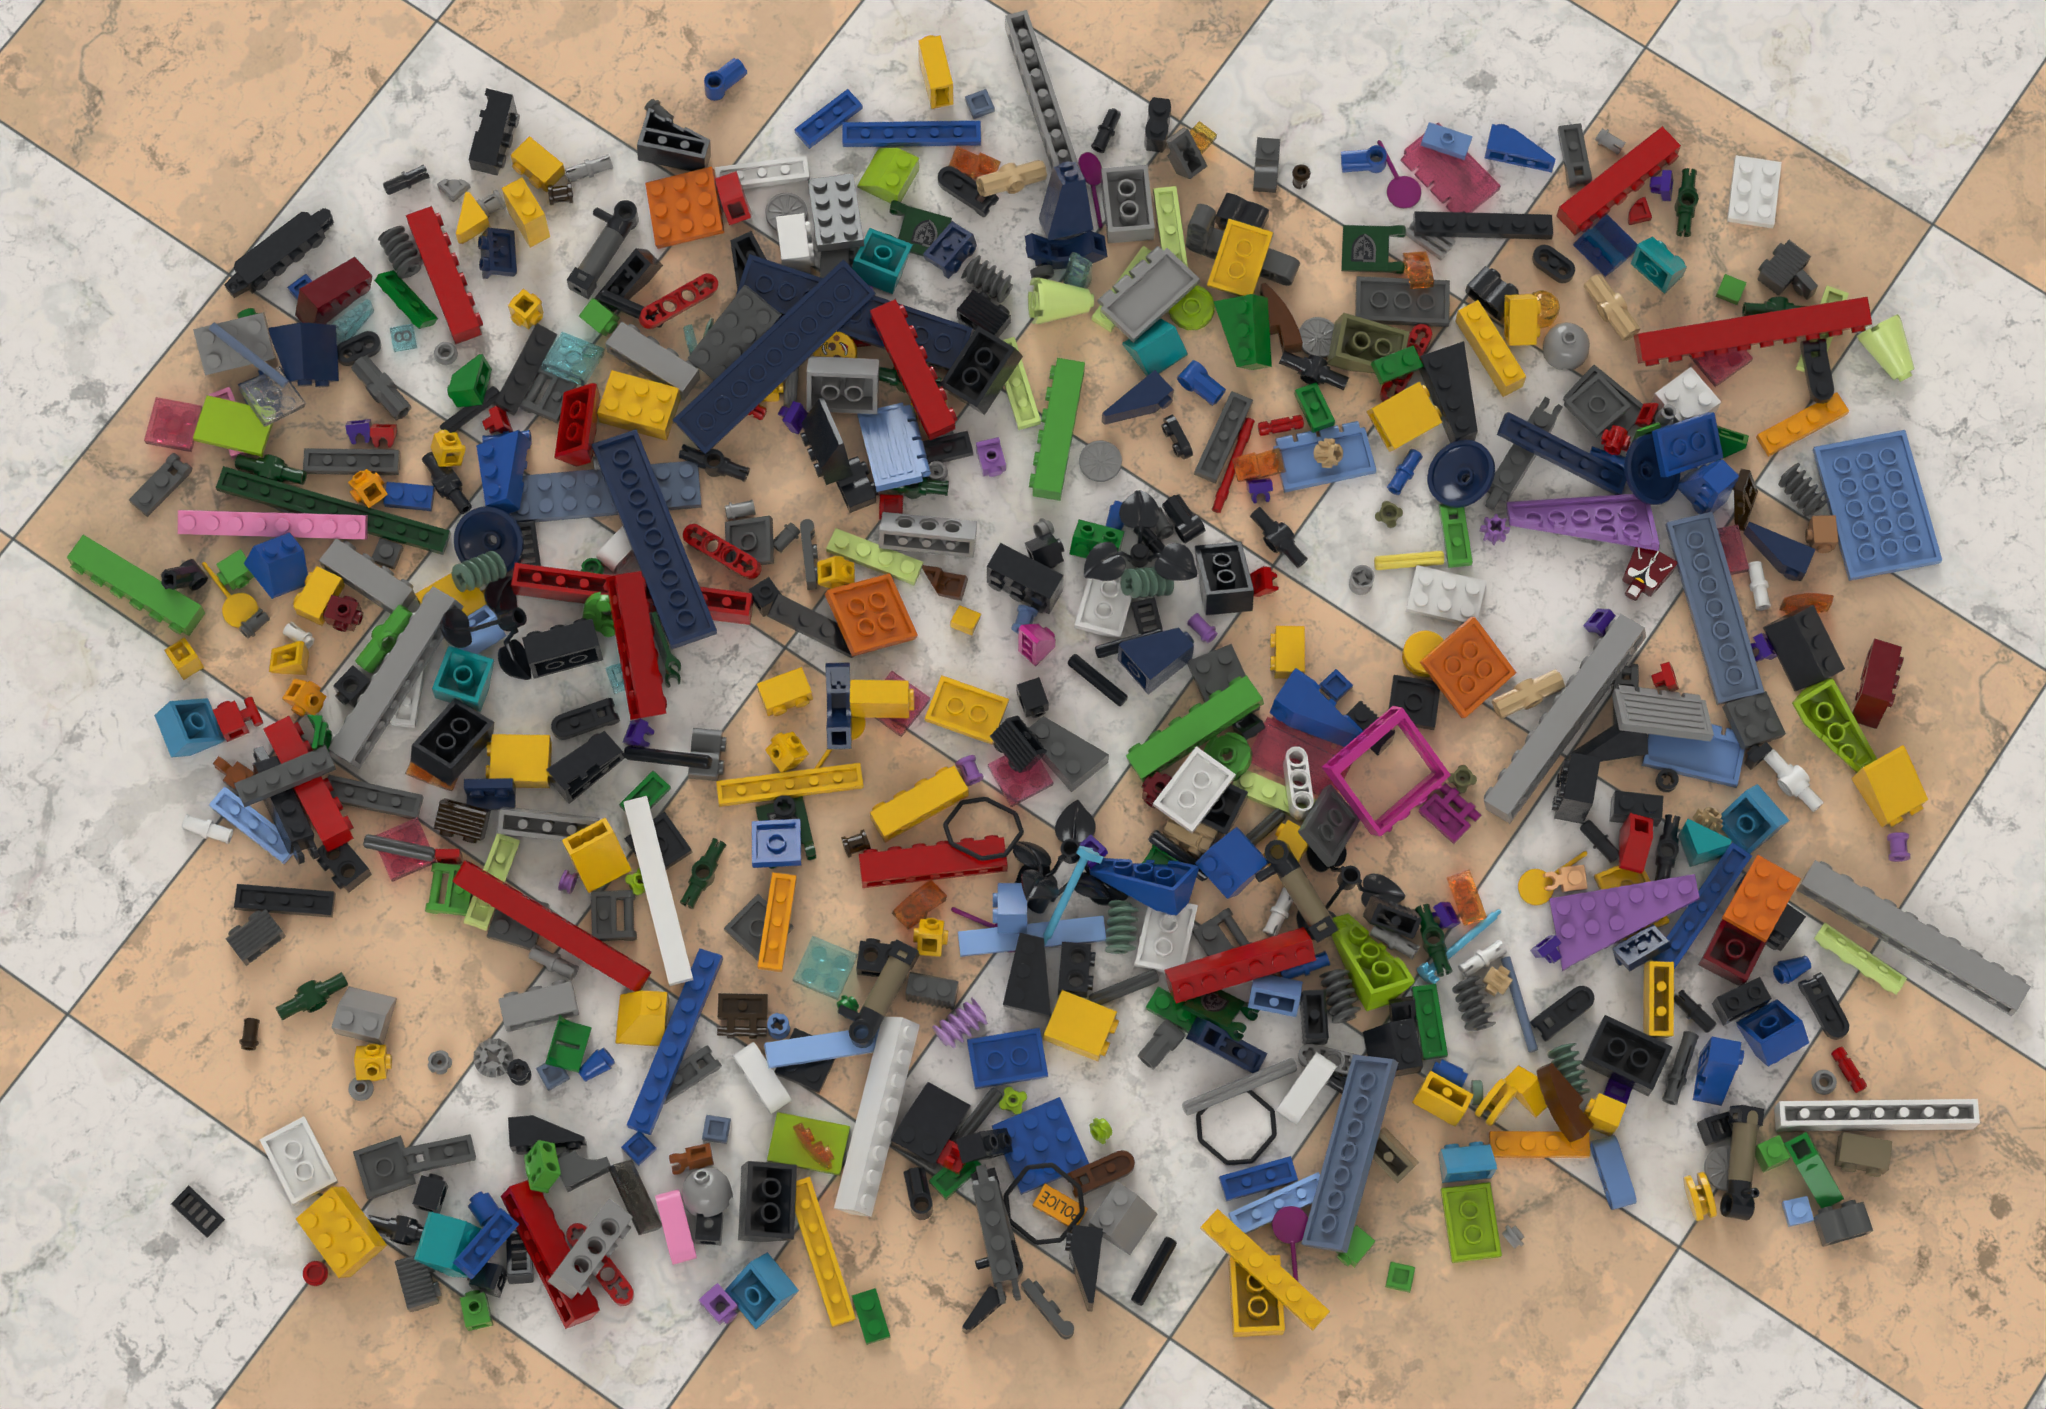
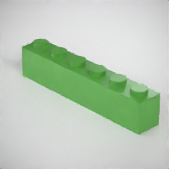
M1057 358L1056 366L1051 365L1049 379H1052L1053 383L1052 387H1047L1045 401H1049L1048 409L1043 408L1041 422L1045 423L1044 430H1039L1037 444H1041L1040 452H1035L1033 466H1037L1036 474L1031 473L1029 487L1033 488L1034 497L1061 501L1085 372V362Z
M82 535L67 556L71 564L70 568L79 575L87 574L91 577L90 580L99 587L107 586L110 588V593L117 598L122 599V597L130 600L129 604L137 610L145 609L150 612L149 616L155 621L161 623L163 620L170 624L168 627L179 635L183 632L190 636L205 615V611L200 604L175 589H165L161 584L162 581L85 535Z
M1247 675L1243 678L1239 676L1229 683L1228 688L1223 691H1215L1209 696L1210 700L1202 705L1201 703L1194 705L1189 709V714L1183 718L1180 716L1176 717L1168 724V728L1162 732L1161 730L1153 732L1148 737V741L1142 745L1138 743L1128 750L1127 760L1143 783L1149 775L1153 777L1156 772L1161 773L1191 753L1196 746L1200 747L1264 704L1263 698Z

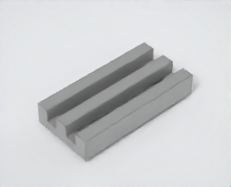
M1413 222L1406 229V236L1439 260L1445 257L1456 242L1451 237L1437 238L1425 236L1430 242L1443 249L1441 252L1422 237L1414 236Z

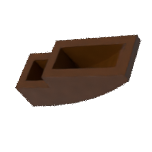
M1261 283L1260 296L1268 298L1270 335H1279L1282 353L1284 350L1289 353L1301 352L1303 342L1293 315L1277 293L1266 283Z
M1553 1063L1538 1068L1536 1072L1540 1089L1551 1116L1569 1142L1583 1138L1594 1126L1591 1120L1579 1108L1584 1099Z

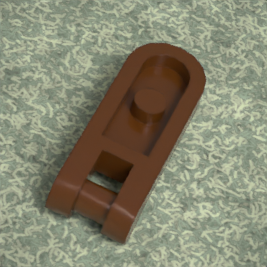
M1121 1150L1067 1174L1081 1185L1084 1196L1093 1190L1128 1176L1134 1169L1135 1160L1131 1153ZM1086 1175L1089 1183L1083 1185L1080 1178ZM1073 1186L1074 1190L1072 1192L1074 1197L1078 1198L1077 1188Z

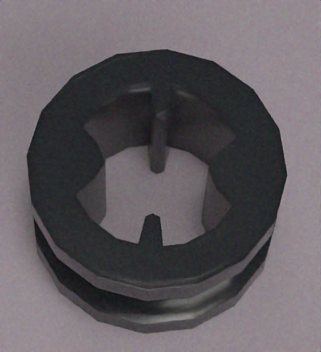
M1663 769L1656 777V786L1662 792H1671L1676 788L1679 777L1674 770ZM1667 775L1670 776V782L1672 783V785H1670V783H1668V785H1664V779L1662 778V776H1664V778H1666Z
M782 795L774 801V812L779 819L786 820L794 816L796 806L790 796ZM783 803H788V807L791 809H786L787 812H781L779 806L783 807Z

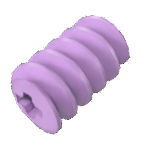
M971 998L972 1005L968 1002L963 1003L964 1010L961 1008L955 1009L957 1017L951 1013L947 1015L949 1023L943 1019L940 1020L941 1029L936 1025L932 1026L934 1032L945 1046L949 1045L952 1048H956L955 1039L963 1043V1033L971 1037V1027L979 1031V1021L985 1025L988 1024L985 1013L973 998Z

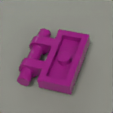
M1445 783L1440 788V791L1446 796L1442 799L1434 793L1418 812L1449 841L1455 844L1471 827V824L1465 819L1469 816L1476 822L1482 815L1475 809L1476 806L1474 804L1468 803L1459 795L1460 792L1455 787L1452 789ZM1451 802L1455 803L1462 810L1459 814L1449 805Z

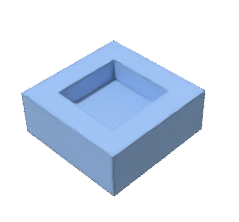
M1807 1196L1782 1202L1788 1227L1809 1223L1814 1220Z

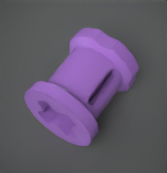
M975 755L963 757L955 763L956 767L960 768L966 786L976 784L984 778L976 766Z
M1896 832L1888 834L1887 840L1890 841L1891 852L1888 858L1890 861L1902 862L1911 859L1910 853L1907 850L1908 833Z

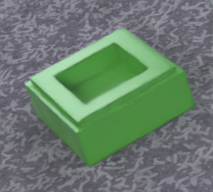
M1725 274L1716 297L1738 305L1747 282Z
M1390 1262L1385 1287L1410 1293L1415 1267Z

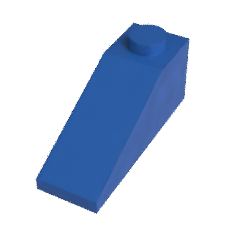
M1492 124L1485 159L1552 173L1556 160L1553 156L1516 129L1509 128L1505 124Z

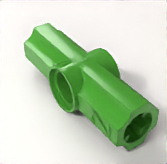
M398 605L384 624L378 625L373 629L371 641L355 662L364 670L373 674L385 656L395 646L397 637L400 633L404 632L413 613L406 607Z

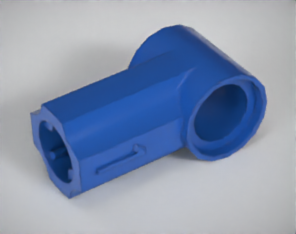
M733 58L719 70L710 72L705 76V95L708 99L713 101L722 99L726 90L747 75V70L739 59Z
M1374 145L1365 150L1341 151L1342 173L1357 171L1380 173L1386 167L1387 153L1382 146ZM1379 157L1382 160L1379 162H1374L1371 160V158Z
M1192 360L1177 377L1181 386L1190 392H1196L1212 406L1218 403L1226 391L1195 360Z

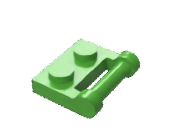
M432 863L431 872H433L429 903H426L425 912L466 916L472 894L452 882L461 865ZM448 873L445 904H438L443 874Z

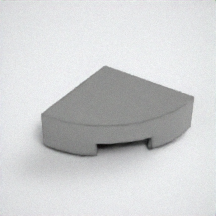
M444 179L437 183L438 188L452 202H455L471 188L470 184L462 179Z

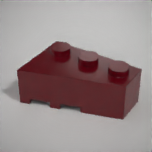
M356 257L351 258L299 289L295 316L303 323L327 324L359 297L369 292L372 274Z
M1874 638L1867 653L1860 678V689L1855 696L1857 702L1852 711L1858 724L1877 729L1887 707H1892L1896 694L1892 693V690L1896 689L1900 678L1899 675H1896V672L1900 671L1904 657L1900 656L1901 646Z

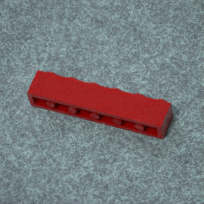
M1662 126L1559 206L1556 216L1574 235L1580 231L1586 232L1593 225V221L1598 217L1600 219L1604 218L1610 212V208L1616 204L1618 206L1623 203L1628 197L1627 194L1631 191L1637 192L1645 184V180L1649 177H1656L1662 171L1661 168L1666 164H1673L1679 157L1678 153L1681 145Z
M430 206L407 214L408 225L455 345L482 335L480 326H483L479 312L474 314L472 306H475V302L471 292L466 293L464 286L468 284L463 272L458 273L456 266L460 264L456 253H450L448 248L452 245L448 233H442L440 228L444 226L440 213L435 214L433 207Z
M894 299L870 310V317L929 440L955 430V421L958 420L953 408L948 409L946 405L947 395L943 387L938 388L935 382L938 379L933 366L928 367L925 361L928 356L924 347L918 346L915 340L918 338L914 326H909L905 319L908 315L903 304L898 305L897 300Z
M642 571L606 577L630 720L667 714V700L662 690L663 677L661 672H659L657 662L659 654L654 645V627L650 622V604L646 599V581L642 576Z
M290 716L263 728L281 764L313 751L308 740L302 741L300 736L304 735V732L298 721L293 724ZM320 776L294 787L327 852L354 839L350 832L354 827L348 815L342 817L340 811L344 808L338 797L332 798L330 792L334 791L328 778L322 779Z
M988 835L982 840L964 838L960 842H956L981 856L1004 853L1006 850L1004 837H999L998 835ZM947 840L936 842V845L926 846L924 843L914 844L912 848L902 849L901 846L889 847L888 851L878 852L877 849H868L859 854L862 888L1006 872L1008 869L1007 856L980 861L952 847Z
M1302 927L1165 969L1164 972L1169 992L1174 1001L1180 1003L1316 961L1312 939L1305 928Z
M528 1180L509 1186L500 1197L509 1215L519 1223L516 1229L565 1329L591 1320L600 1309L598 1301L592 1295L589 1287H587L582 1295L577 1292L573 1299H570L548 1282L570 1252V1248L565 1240L564 1232L559 1228L555 1220L552 1208L548 1206L544 1198V1193L531 1190ZM574 1265L575 1269L578 1272H581L579 1266Z

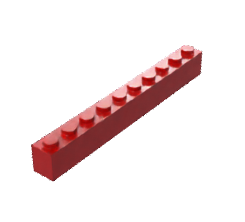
M1868 297L1643 332L1634 335L1638 364L1645 363L1647 367L1659 365V360L1668 359L1669 363L1682 361L1683 356L1691 355V359L1706 357L1705 353L1714 352V355L1727 354L1728 349L1737 348V352L1751 350V345L1760 344V348L1774 346V342L1782 340L1783 344L1796 343L1797 338L1806 337V341L1820 339V334L1828 333L1829 337L1843 335L1845 330H1851L1852 333L1866 331L1865 327L1872 325Z
M515 563L511 587L514 595L585 604L587 598L594 593L601 592L600 595H608L606 577L613 575ZM646 586L645 594L650 604V612H655V606ZM700 587L713 620L750 625L754 604L752 593Z

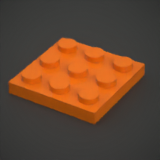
M712 166L645 183L655 245L658 249L725 233L715 182V172Z
M890 573L829 589L825 593V597L852 657L915 640L918 636Z
M1470 617L1420 661V664L1461 718H1466L1517 673L1475 617Z

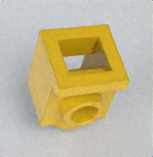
M441 430L438 433H434L431 450L439 467L461 466L466 447L461 444L457 432L449 433L448 430Z

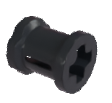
M514 1059L507 1067V1074L515 1085L523 1086L531 1080L532 1074L527 1062L521 1059ZM518 1068L522 1070V1076L520 1077L516 1074V1069Z

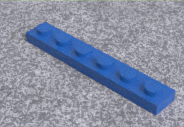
M981 121L842 122L843 147L981 146Z
M1733 842L1730 844L1699 889V900L1688 905L1666 937L1670 942L1671 948L1651 960L1674 962V969L1676 968L1751 859V854Z

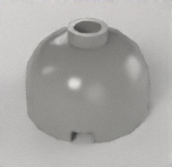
M1565 322L1555 325L1549 330L1543 341L1544 358L1549 365L1558 370H1574L1583 365L1589 354L1590 342L1587 333L1583 328L1573 323Z
M710 1167L695 1170L688 1175L683 1184L682 1197L686 1210L694 1216L698 1213L703 1214L704 1217H711L727 1209L730 1205L729 1200L731 1197L733 1199V1192L727 1176L718 1169Z

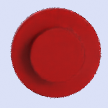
M311 1261L303 1269V1278L311 1286H320L328 1278V1269L320 1261Z

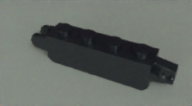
M322 208L312 216L308 212H300L235 261L234 270L236 273L224 284L226 290L233 298L248 290L254 293L256 290L263 289L268 284V281L275 276L283 274L289 265L300 261L306 252L322 244L326 238L324 232L330 229L334 223L331 211Z
M263 746L254 748L253 757L256 762L252 763L254 768L253 775L281 764L277 756L269 757ZM288 789L264 799L263 801L289 854L293 853L298 864L305 862L302 852L304 849H308L313 860L317 859L319 852L314 842V833L293 789Z

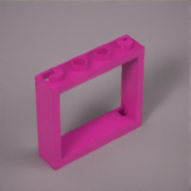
M1392 706L1322 766L1325 773L1368 832L1379 837L1386 832H1390L1396 822L1407 818L1411 813V809L1416 805L1424 803L1428 799V795L1433 790L1441 788L1442 783L1451 776L1402 707ZM1398 724L1431 770V773L1374 821L1340 773Z

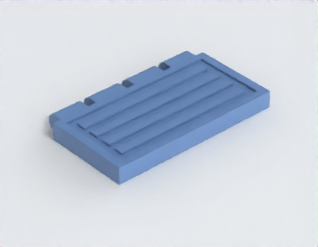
M902 402L880 407L877 414L857 413L877 492L923 482L922 478L931 474L912 405L904 406Z
M1354 421L1342 424L1343 432H1339L1338 425L1320 430V437H1317L1316 432L1313 433L1312 431L1296 434L1297 442H1294L1292 435L1275 438L1277 446H1273V452L1284 493L1375 474L1376 466L1365 427L1360 428L1359 422ZM1325 438L1335 439V444H1340L1343 449L1342 460L1338 462V465H1333L1332 468H1322V463H1317L1314 459L1315 446L1319 444V441H1324Z
M1713 724L1711 725L1714 736L1711 742L1648 734V755L1643 756L1642 766L1658 770L1672 769L1679 775L1736 788L1745 749H1741L1732 729L1726 728L1725 735H1722V726Z

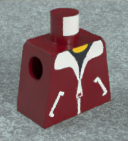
M1635 547L1622 579L1629 585L1625 595L1634 601L1638 600L1641 593L1651 597L1674 572L1678 564L1677 561L1660 551Z

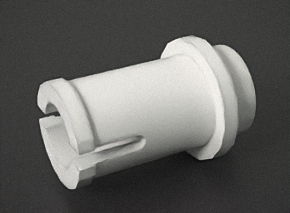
M294 622L288 623L283 630V634L294 642L303 641L307 649L314 643L315 639L312 637V633H306L295 625Z

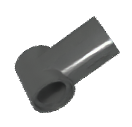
M1168 1019L1162 1022L1154 1032V1037L1137 1056L1146 1066L1153 1070L1170 1050L1176 1049L1186 1036L1184 1032Z

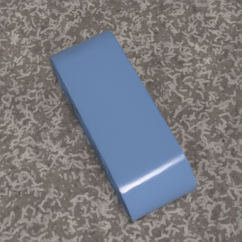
M1611 1135L1590 1141L1592 1156L1610 1209L1614 1210L1636 1204L1635 1191L1616 1136Z

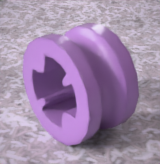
M565 870L560 879L558 890H566L568 894H571L576 885L578 874H570L569 870Z

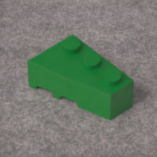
M1249 294L1213 301L1236 366L1248 370L1272 367L1268 298Z

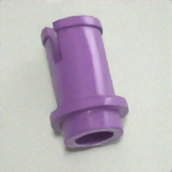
M1198 613L1188 620L1187 625L1201 636V641L1210 643L1217 636L1216 628L1214 626L1211 627Z

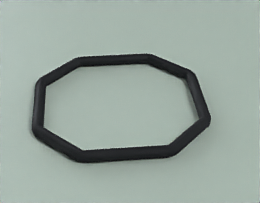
M988 797L960 801L943 823L949 844L980 861L1008 856L1024 834L1018 813ZM986 801L1014 816L1019 833L1004 853L981 856L953 842L948 824L963 805Z
M1252 1090L1247 1091V1093L1270 1111L1272 1135L1251 1159L1227 1160L1202 1138L1201 1115L1208 1108L1198 1111L1196 1114L1199 1143L1226 1165L1251 1164L1255 1162L1276 1138L1275 1111Z
M1054 1163L1025 1166L1004 1193V1203L1011 1226L1036 1245L1064 1241L1067 1237V1231L1073 1229V1225L1079 1222L1085 1212L1081 1185ZM1053 1168L1077 1188L1080 1212L1060 1238L1036 1240L1011 1219L1008 1196L1028 1170Z

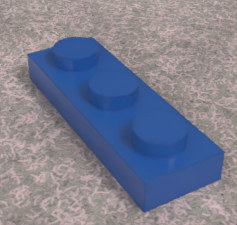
M847 89L794 129L795 134L810 149L841 126L842 122H846L862 110L863 105Z
M1291 1156L1219 1176L1226 1202L1298 1181Z
M500 1208L454 1260L453 1264L470 1279L474 1278L517 1228L519 1223Z

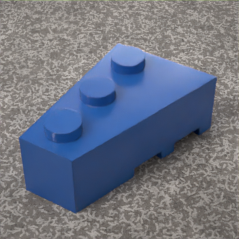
M520 430L476 445L485 506L497 507L509 514L520 510L524 482L522 481L524 469H527V450L531 446V441Z
M1722 459L1712 462L1708 466L1705 464L1700 468H1693L1680 480L1678 490L1692 503L1694 510L1698 514L1714 513L1727 502L1739 475Z
M1713 1036L1710 1038L1699 1054L1693 1093L1694 1101L1722 1106L1735 1072L1738 1070L1739 1065L1743 1063L1744 1050H1741L1742 1042Z

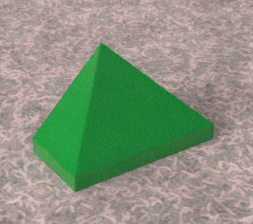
M1717 426L1723 458L1746 449L1749 435Z

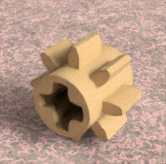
M1325 438L1324 441H1319L1313 453L1317 463H1322V468H1332L1333 465H1338V462L1343 457V449L1340 444H1335V439Z
M1706 807L1703 811L1698 808L1693 816L1694 822L1717 833L1723 827L1722 815L1715 808Z
M1500 965L1498 970L1491 967L1482 981L1487 985L1485 991L1494 997L1497 992L1504 995L1513 979L1508 977L1510 970Z

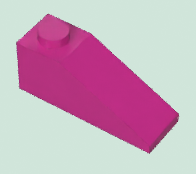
M1039 624L1021 625L1019 627L1018 651L1036 667L1055 648V635L1049 628H1043Z

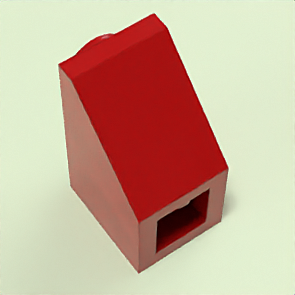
M737 171L715 178L721 204L729 225L750 219L752 213Z
M1630 813L1619 830V868L1640 874L1643 873L1653 840L1652 818Z

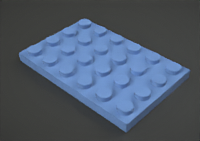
M1905 430L1813 448L1812 451L1826 499L1829 498L1827 505L1830 515H1836L1838 544L1849 581L1940 564L1942 562Z

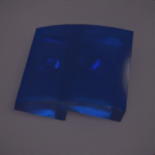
M1608 214L1573 243V246L1605 277L1634 254L1638 245Z

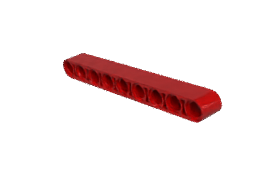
M464 860L452 880L459 887L634 992L642 990L652 973L638 962L467 860Z

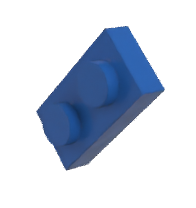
M396 482L386 483L388 495L384 497L383 504L385 507L432 511L435 493L434 486Z

